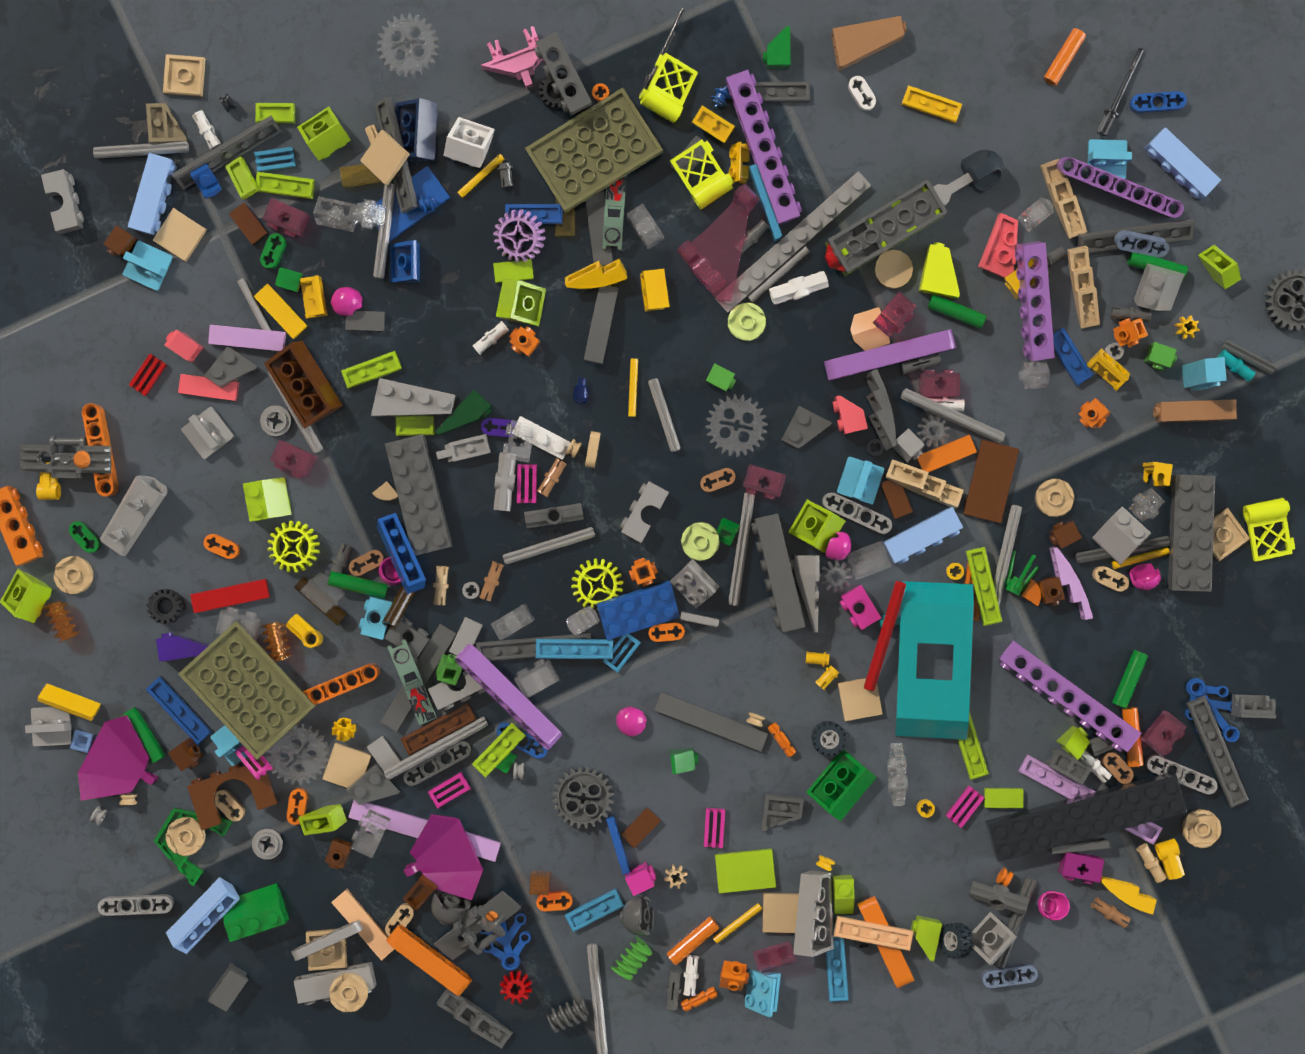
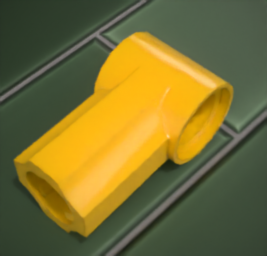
M40 472V483L37 484L36 488L38 500L60 499L61 487L58 479L52 478L51 472Z
M298 613L287 622L286 627L302 641L304 646L313 648L322 644V633L315 630ZM311 634H314L316 636V642L314 644H312L309 641V636Z
M1173 838L1155 844L1157 855L1163 863L1167 878L1171 880L1184 876L1179 858L1180 850L1176 840Z

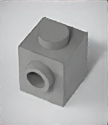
M908 428L896 439V446L892 448L908 463L912 458L916 460L922 455L923 452L921 450L925 444Z

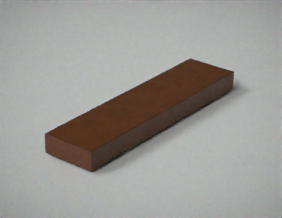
M467 702L400 738L410 756L477 720Z

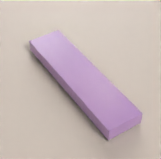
M210 325L208 344L281 351L285 348L286 332Z

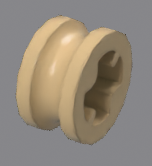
M573 439L566 454H571L575 458L582 443H576L575 439Z
M749 712L750 718L746 722L762 727V721L765 720V717Z
M137 793L119 794V797L122 799L119 802L120 805L137 804L135 800Z

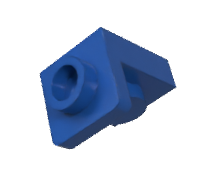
M207 163L190 173L205 199L217 195L222 190L219 181Z

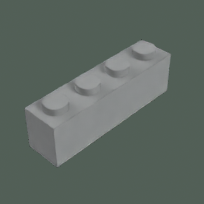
M372 962L297 976L294 980L298 1004L310 1005L315 1003V1000L320 999L330 1001V986L334 979L344 973H355L361 976L367 983L368 993L372 992V989L376 986Z

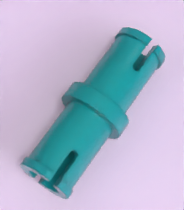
M1223 350L1217 358H1225V365L1230 368L1232 373L1236 372L1247 382L1254 377L1256 372L1243 364V360L1235 358L1227 350Z

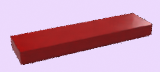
M267 579L190 594L193 612L198 613L269 598L270 593Z

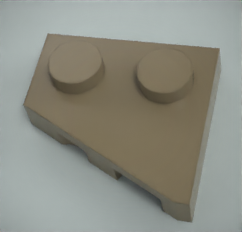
M166 103L146 104L149 144L187 141L186 136Z

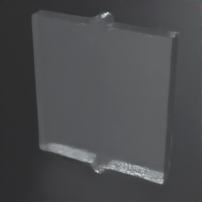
M319 572L313 579H309L308 584L300 592L326 614L333 606H337L338 601L345 593L339 588L327 586V577Z

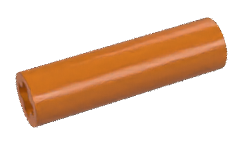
M1073 28L1043 77L1046 83L1057 86L1086 38V34L1083 31Z
M1123 708V720L1140 732L1138 708ZM1141 735L1127 752L1129 767L1144 765Z
M709 916L667 952V956L677 965L720 928L719 925Z

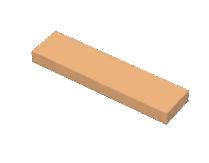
M348 889L331 902L349 923L360 920L363 929L358 934L380 960H383L394 950L386 941L388 938L386 933Z
M837 916L833 935L910 951L913 930Z

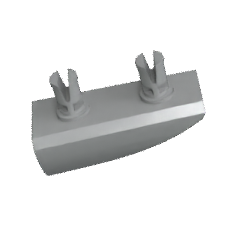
M136 476L102 534L101 542L118 554L126 556L166 496V485L153 477Z

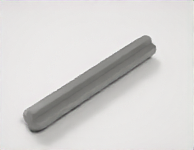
M657 378L648 381L670 451L680 450V445Z

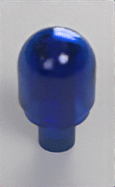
M578 377V385H575L573 391V399L577 404H584L588 400L589 389L588 386H585L586 378Z

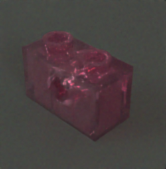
M271 198L262 219L267 222L266 226L275 230L279 227L285 230L284 234L295 238V235L302 236L310 215ZM288 217L289 221H282V218Z
M899 291L872 323L890 338L895 332L899 334L906 326L903 322L908 323L914 316L912 311L916 308V305Z
M924 370V374L918 375L920 395L927 398L960 396V373H954V370H943V373H935V370ZM939 379L940 382H943V386L940 389L938 385H935V382Z
M279 440L270 461L274 462V467L283 471L287 468L292 471L291 475L302 479L303 476L309 477L318 456L283 440ZM295 457L294 459L297 460L296 464L292 463L289 458Z
M749 464L742 487L746 488L745 492L756 495L758 491L764 493V497L775 500V497H780L786 475ZM766 478V482L769 484L761 488V484L758 481Z
M1163 711L1142 736L1141 741L1156 754L1163 757L1164 754L1167 755L1172 750L1173 743L1183 737L1185 734L1184 730L1187 727L1171 713ZM1164 731L1167 735L1166 738H1164V735L1162 734Z
M787 941L754 951L753 954L758 971L762 973L797 962L796 955L793 954L794 948L792 943Z

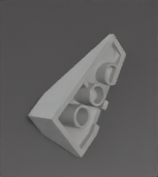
M793 555V559H790L793 576L813 632H818L819 610L816 602L819 599V591L816 582L819 581V556Z

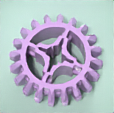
M512 210L511 215L507 212L504 214L505 219L499 218L501 224L495 225V228L499 231H495L493 235L499 236V238L495 239L494 243H500L497 250L503 248L502 256L509 254L508 260H512L515 256L516 262H519L521 258L523 262H526L528 257L530 259L534 258V253L537 255L540 253L538 248L544 247V244L540 241H544L545 236L540 234L545 232V229L538 228L542 225V222L535 223L537 216L535 215L530 218L531 212L529 211L525 216L523 210H519L518 214L516 210ZM517 221L515 230L507 232L506 228L509 223ZM524 223L531 228L533 233L526 231ZM518 232H521L523 238L520 240L515 235ZM506 239L513 241L514 248L508 244ZM533 240L529 250L521 251L524 241Z

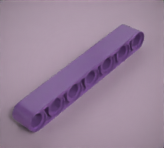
M1063 157L1057 162V170L1061 174L1168 217L1176 218L1183 213L1184 207L1180 201L1071 157ZM1066 161L1071 163V168L1068 171L1063 169V164ZM1084 168H1087L1089 171L1086 178L1081 176V171ZM1105 175L1106 183L1101 186L1098 181L1099 177ZM1119 182H1122L1124 185V188L1121 192H1117L1116 186ZM1137 189H1139L1141 191V197L1136 200L1134 198V192ZM1157 196L1159 202L1153 207L1151 201L1153 197ZM1174 203L1176 205V211L1171 214L1169 212V207L1171 204Z
M952 329L831 359L825 361L824 365L829 381L917 359L918 357L956 348Z
M467 644L455 657L456 662L545 749L550 750L562 736V733L473 645Z

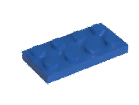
M669 580L596 603L607 640L680 617Z

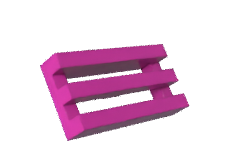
M517 464V503H536L537 465ZM522 469H525V499H521ZM529 469H533L532 499H529Z
M244 745L234 751L256 780L260 779V775L264 776L267 770L273 769L263 755L260 757V760L265 766L261 767ZM242 751H244V753L248 756V758H249V759L253 762V764L257 767V769H258L257 772L252 768V766L248 763V761L243 757V755L241 754Z
M462 772L429 790L428 793L436 807L439 808L470 790L471 787L468 785ZM460 778V782L444 790L438 795H434L436 791L440 790L441 788ZM464 785L465 788L459 790L458 792L454 793L453 795L449 796L443 801L438 802L437 799L453 791L459 786Z
M968 785L945 816L962 828L985 797ZM971 791L973 794L966 801L963 807L959 810L956 816L953 817V813L956 811V809L960 806V804ZM977 796V800L973 803V805L966 812L963 818L960 821H958V819L962 816V814L965 812V810Z
M706 808L704 847L723 848L725 809ZM710 812H713L712 842H708ZM717 813H721L719 843H716Z

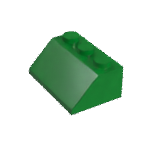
M843 749L806 793L829 814L841 821L877 777Z
M278 883L239 895L240 899L223 916L224 926L230 942L283 925L289 920Z

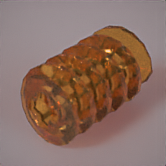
M57 601L42 608L43 610H49L45 616L52 617L48 624H55L51 631H58L54 638H61V640L57 643L71 639L80 633L79 631L72 630L77 626L76 624L69 623L74 617H67V614L71 612V610H64V607L68 605L67 602L61 603V601Z
M278 621L260 626V628H266L261 634L268 636L263 640L265 643H270L265 649L272 650L268 655L274 658L275 662L288 659L293 655L291 652H286L291 646L284 645L289 640V638L282 637L287 631L280 630L285 623Z

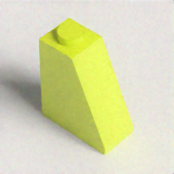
M934 242L933 245L930 244L927 247L919 292L957 299L960 292L950 249L944 247L945 244Z

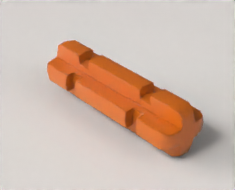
M772 723L768 730L771 734H774L773 737L780 747L784 749L787 757L793 756L796 750L790 745L791 743L782 730H779L780 727L777 723Z
M711 987L706 992L702 991L696 994V996L690 997L689 1000L688 998L683 1000L681 1006L687 1012L693 1006L695 1008L708 1002V999L716 998L718 996L714 987Z

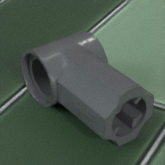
M1114 727L1111 731L1112 736L1114 737L1118 732L1121 735V730ZM1097 736L1089 740L1088 747L1094 757L1113 749L1111 746L1113 742L1109 739L1104 741Z

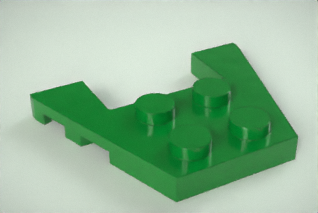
M175 807L154 842L167 858L173 861L180 873L185 875L189 880L188 882L195 886L204 870L188 861L189 856H182L172 852L166 842V833L170 824L179 818L191 817L196 820L198 818L195 811ZM221 817L222 823L209 829L224 837L233 821Z

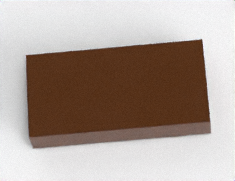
M244 202L229 213L230 217L252 245L268 235L267 231Z
M891 480L880 483L894 519L913 512L902 486Z
M646 807L621 833V836L635 848L659 824L661 819Z
M422 874L404 896L403 900L418 911L438 886Z

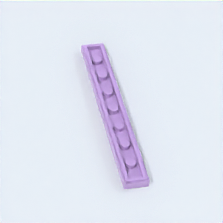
M1028 754L1018 770L1068 799L1096 792ZM1153 822L1126 828L1125 830L1154 845L1163 828Z
M353 800L349 818L415 838L419 837L428 821L370 802L359 805L355 800ZM466 832L476 850V855L495 862L501 842Z

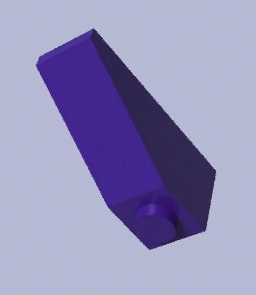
M173 632L161 634L162 638L156 639L159 662L195 657L209 646V644L188 637L174 636Z

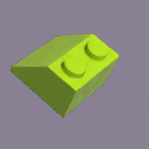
M327 107L297 127L318 161L329 157L332 152L344 147L351 141L330 107Z
M503 279L496 317L539 326L546 289L519 280Z
M285 477L243 483L250 522L292 515Z
M806 500L788 533L826 554L830 539L837 537L836 532H840L845 520L833 512Z
M17 569L0 603L14 617L35 623L36 619L41 615L45 602L50 598L52 589L45 582Z

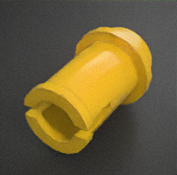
M807 651L805 664L822 665V667L828 666L829 654H826V652L823 654Z
M830 665L829 668L826 667V671L815 683L825 690L834 678H838L839 672Z

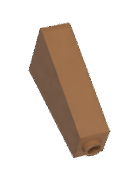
M901 16L833 28L831 37L838 71L902 40L904 33H906L905 21L902 22Z
M1236 400L1159 402L1153 408V416L1156 418V422L1237 419Z

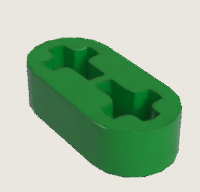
M274 233L267 239L260 257L262 266L267 269L276 268L286 247V239L282 235ZM279 238V241L282 243L273 250L275 244L272 241ZM273 252L272 259L274 262L267 265L265 258H269Z
M81 521L71 523L69 534L80 547L88 553L99 551L101 541L89 526ZM76 526H82L81 532L84 534V536L80 533H75V531L77 530L75 528ZM86 538L90 541H95L93 544L95 548H88L89 542Z

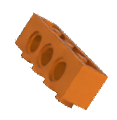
M6 486L0 489V530L15 565L23 566L43 557V548L34 536L35 529L28 522V513L19 501L20 494L18 490L13 486ZM7 503L12 505V510L9 513L6 511ZM16 520L20 525L18 530H15L13 527V523ZM23 538L27 540V546L25 548L21 546V540Z

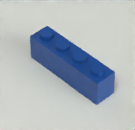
M396 513L379 518L377 520L378 532L406 594L425 588V576Z

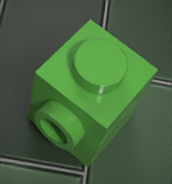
M1156 342L1151 343L1144 362L1153 365L1152 368L1159 371L1171 368L1177 359V355H1175L1177 349Z
M714 363L705 382L726 392L727 389H732L736 379L733 378L734 373Z
M442 654L436 673L437 680L456 686L462 667L456 662L455 655Z

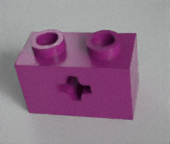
M1079 852L1062 853L1058 872L1067 880L1075 881V878H1078L1087 884L1100 883L1104 859L1099 856ZM1083 865L1084 869H1080L1079 871L1077 868Z

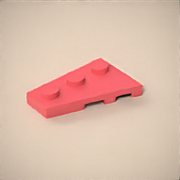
M1002 213L998 214L978 268L1002 278L1014 272L1018 220Z

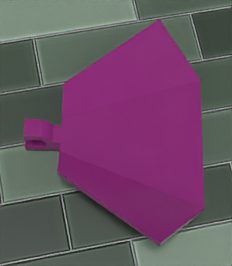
M128 715L106 721L103 724L78 771L81 801L130 793L141 779L150 785L156 783L158 776L146 770L150 757Z
M431 814L410 851L416 862L406 865L404 872L408 877L421 870L425 877L438 886L436 890L472 900L483 868L471 839L466 834L458 818Z

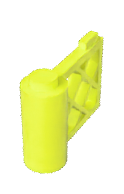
M665 53L663 56L659 55L655 63L657 70L649 87L642 90L639 99L641 100V105L674 123L682 112L683 104L698 72ZM666 60L673 64L675 71L666 73L664 67ZM686 71L691 74L689 81L683 83L680 72ZM676 73L679 84L671 86L668 75ZM664 77L667 88L661 89L655 85L658 78ZM680 87L682 92L680 100L674 97L673 88Z
M700 140L670 160L693 200L701 210L732 190V184H734L732 177L729 174L725 175L711 154L713 148L708 140L706 142ZM701 145L705 151L704 158H693L694 149ZM680 158L690 159L688 169H680L676 161ZM692 160L703 162L701 173L690 171ZM705 163L713 164L717 172L712 175L703 174ZM689 173L700 176L699 183L693 188L688 182Z
M1284 498L1243 507L1253 561L1255 562L1293 554L1292 550L1295 549L1294 538H1290L1287 522L1290 505ZM1282 522V530L1279 534L1271 530L1275 523ZM1262 526L1266 529L1260 539L1255 536L1254 527ZM1269 532L1277 536L1271 546L1263 541ZM1280 539L1285 542L1286 550L1277 551L1274 549ZM1262 543L1269 549L1264 555L1258 556L1257 549Z

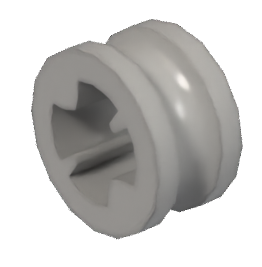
M1111 343L1105 348V352L1117 360L1123 356L1124 349L1123 346H1119V343ZM1116 347V351L1119 353L1113 357L1110 348Z
M468 582L463 586L462 593L466 598L474 599L479 595L480 587L476 582ZM470 585H474V588L477 590L472 596L468 595L469 592H466V588H469Z
M517 762L514 763L513 780H516V778L523 780L524 763L520 765Z
M97 806L91 815L90 822L95 821L96 825L99 826L104 820L107 810H101V807Z

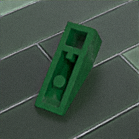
M473 390L435 433L442 435L479 421L481 418L486 419L492 412L490 410L492 405L477 391Z

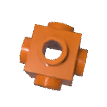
M1130 318L1118 322L1120 326L1113 329L1114 338L1119 343V346L1126 344L1128 347L1139 344L1138 339L1148 336L1141 318L1130 321Z
M523 327L515 328L509 336L511 338L509 342L512 344L511 349L519 355L523 352L528 357L539 345L540 340L534 337L536 333L529 327L525 329ZM526 338V342L521 343V339Z
M1097 398L1091 402L1087 401L1080 408L1081 412L1079 413L1082 417L1080 419L1081 423L1086 428L1090 426L1093 429L1102 427L1107 422L1106 418L1111 414Z
M645 558L633 561L634 565L631 566L632 570L629 571L632 582L636 581L638 585L642 584V586L652 584V579H655V574L658 573L655 563H650L649 560L645 561ZM642 568L647 570V574L644 576L640 574V569Z
M724 960L719 987L727 988L731 991H742L744 984H748L749 973L746 972L747 964Z

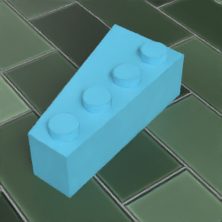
M1224 357L1202 359L1182 365L1184 388H1190L1191 391L1220 386L1227 381Z

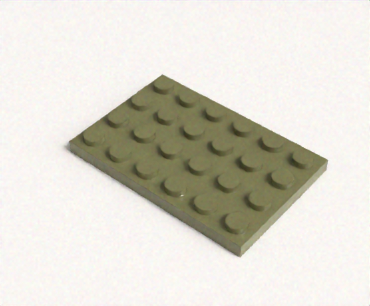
M623 88L525 148L565 213L663 153L660 144Z
M235 621L178 673L256 760L316 707L238 621Z

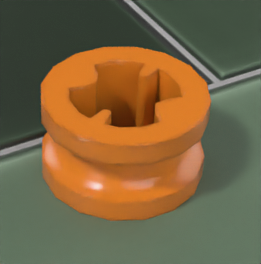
M602 83L596 84L592 89L593 99L600 102L609 96L608 87ZM598 89L606 91L602 98H599V95H595V93H598Z
M1003 868L997 876L996 883H1002L1003 886L1007 887L1013 877V872H1007V869Z

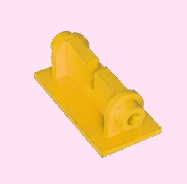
M741 142L731 145L729 157L731 158L729 175L734 182L739 181V183L744 184L749 179V166L743 165V162H749L750 148H748V144H741Z

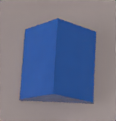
M416 240L390 244V283H420V244Z

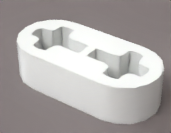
M861 76L851 78L848 89L858 107L863 111L872 110L876 104V98L865 79ZM854 81H856V83H861V93L858 90V88H853ZM862 95H864L867 100L871 99L870 106H868L867 104H862L864 101Z

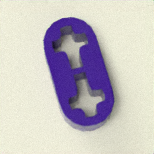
M486 418L481 424V429L486 435L513 437L515 435L511 432L507 434L506 430H501V426L506 427L508 423H511V426L515 427L516 423L512 420ZM489 421H492V424L498 426V429H492L491 432H488L485 424L487 425Z

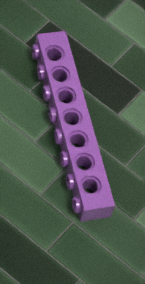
M745 70L726 77L725 82L728 91L732 97L731 99L752 158L760 171L778 225L798 219L800 212H802L801 206L798 201L795 202L793 197L795 190L793 184L788 183L787 176H789L786 165L782 166L780 160L782 158L781 150L774 144L773 140H776L773 129L768 127L769 117L766 110H762V97L759 92L756 93L754 88L756 85L754 75H750L749 71ZM747 89L750 92V96L742 97L740 91ZM753 107L757 113L751 116L747 114L746 109ZM759 125L763 128V132L757 134L753 131V127ZM766 143L770 150L763 152L760 150L759 145ZM769 161L774 162L776 169H767L766 163ZM778 179L782 182L783 186L775 188L772 181ZM780 198H787L789 205L786 207L779 204Z
M1011 641L998 659L1001 661L1000 666L1007 671L1011 669L1017 673L1016 677L1022 682L1029 681L1033 684L1031 687L1039 694L1044 692L1049 696L1047 700L1056 706L1058 704L1062 705L1065 708L1063 711L1072 718L1074 715L1080 718V724L1087 729L1090 727L1097 731L1096 735L1102 740L1109 739L1113 742L1111 746L1119 752L1123 750L1128 752L1142 734L1016 642ZM1019 657L1025 660V666L1022 669L1017 668L1015 665V661ZM1034 669H1038L1041 672L1039 680H1034L1031 677V672ZM1051 680L1057 684V689L1053 692L1047 688V684ZM1066 692H1070L1073 695V700L1070 703H1066L1063 700V695ZM1085 703L1088 705L1089 711L1087 714L1082 715L1079 712V707ZM1099 715H1102L1105 719V723L1102 726H1097L1095 723V719ZM1114 727H1118L1121 730V735L1118 738H1114L1111 734Z

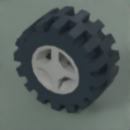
M821 722L812 731V744L816 751L824 756L838 755L846 746L847 737L845 731L835 722Z
M964 923L944 925L941 928V938L939 939V943H941L940 949H943L942 953L951 959L969 956L973 950L971 946H974V942H972L974 938L971 936L972 931L968 930V926L964 925Z

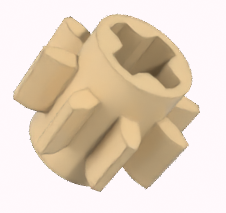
M672 864L671 870H665L669 876L665 877L664 880L670 881V888L673 885H677L678 889H680L682 882L687 883L683 877L687 876L688 873L686 871L682 872V865L679 868H675L674 864ZM679 873L680 879L676 878L673 880V875Z

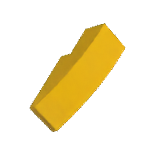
M620 259L603 267L597 261L566 276L565 285L567 288L577 289L604 287L627 279V272Z
M1101 876L1100 882L1116 897L1140 911L1153 915L1157 901L1154 897L1139 893L1140 887L1136 884Z

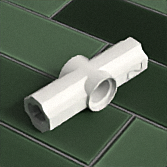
M822 271L807 277L794 278L789 280L788 283L770 288L769 292L771 300L775 305L791 299L796 300L806 297L812 292L829 287L826 274Z

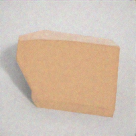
M879 307L854 315L850 331L854 342L864 351L890 344L886 322Z

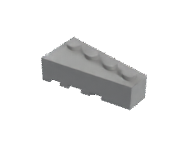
M379 378L371 416L451 415L455 409L457 396Z
M811 870L801 873L793 954L814 957L834 949L831 872Z

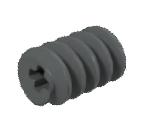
M580 996V1003L573 999V1006L566 1002V1009L559 1005L558 1012L554 1008H551V1015L546 1012L550 1026L555 1033L559 1032V1027L562 1030H566V1023L569 1027H573V1020L576 1024H580V1017L583 1021H587V1014L589 1015L587 1005L582 996Z

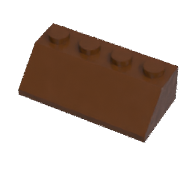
M303 340L290 343L264 363L304 429L326 418L343 406Z

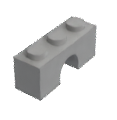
M62 169L41 175L45 193L51 197L61 195L63 198V206L57 211L50 212L55 231L64 234L83 229L84 217L78 209L79 197L76 192L74 193L73 185H75L72 174Z
M648 482L647 485L643 483L638 492L641 494L639 500H634L629 509L632 511L630 517H625L620 525L623 528L622 533L642 543L650 528V525L644 523L641 519L642 509L649 505L660 509L669 493L651 482Z
M466 671L463 672L466 685L461 690H456L449 683L440 682L428 689L437 709L443 708L444 711L452 708L454 702L460 700L462 703L472 698L470 694L476 691L478 694H481L485 690Z

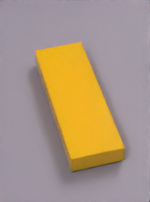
M909 85L901 104L952 123H956L962 107L961 103Z
M266 284L254 296L293 339L308 327L269 284Z
M46 684L38 696V701L89 721L93 720L101 706V703L50 684Z

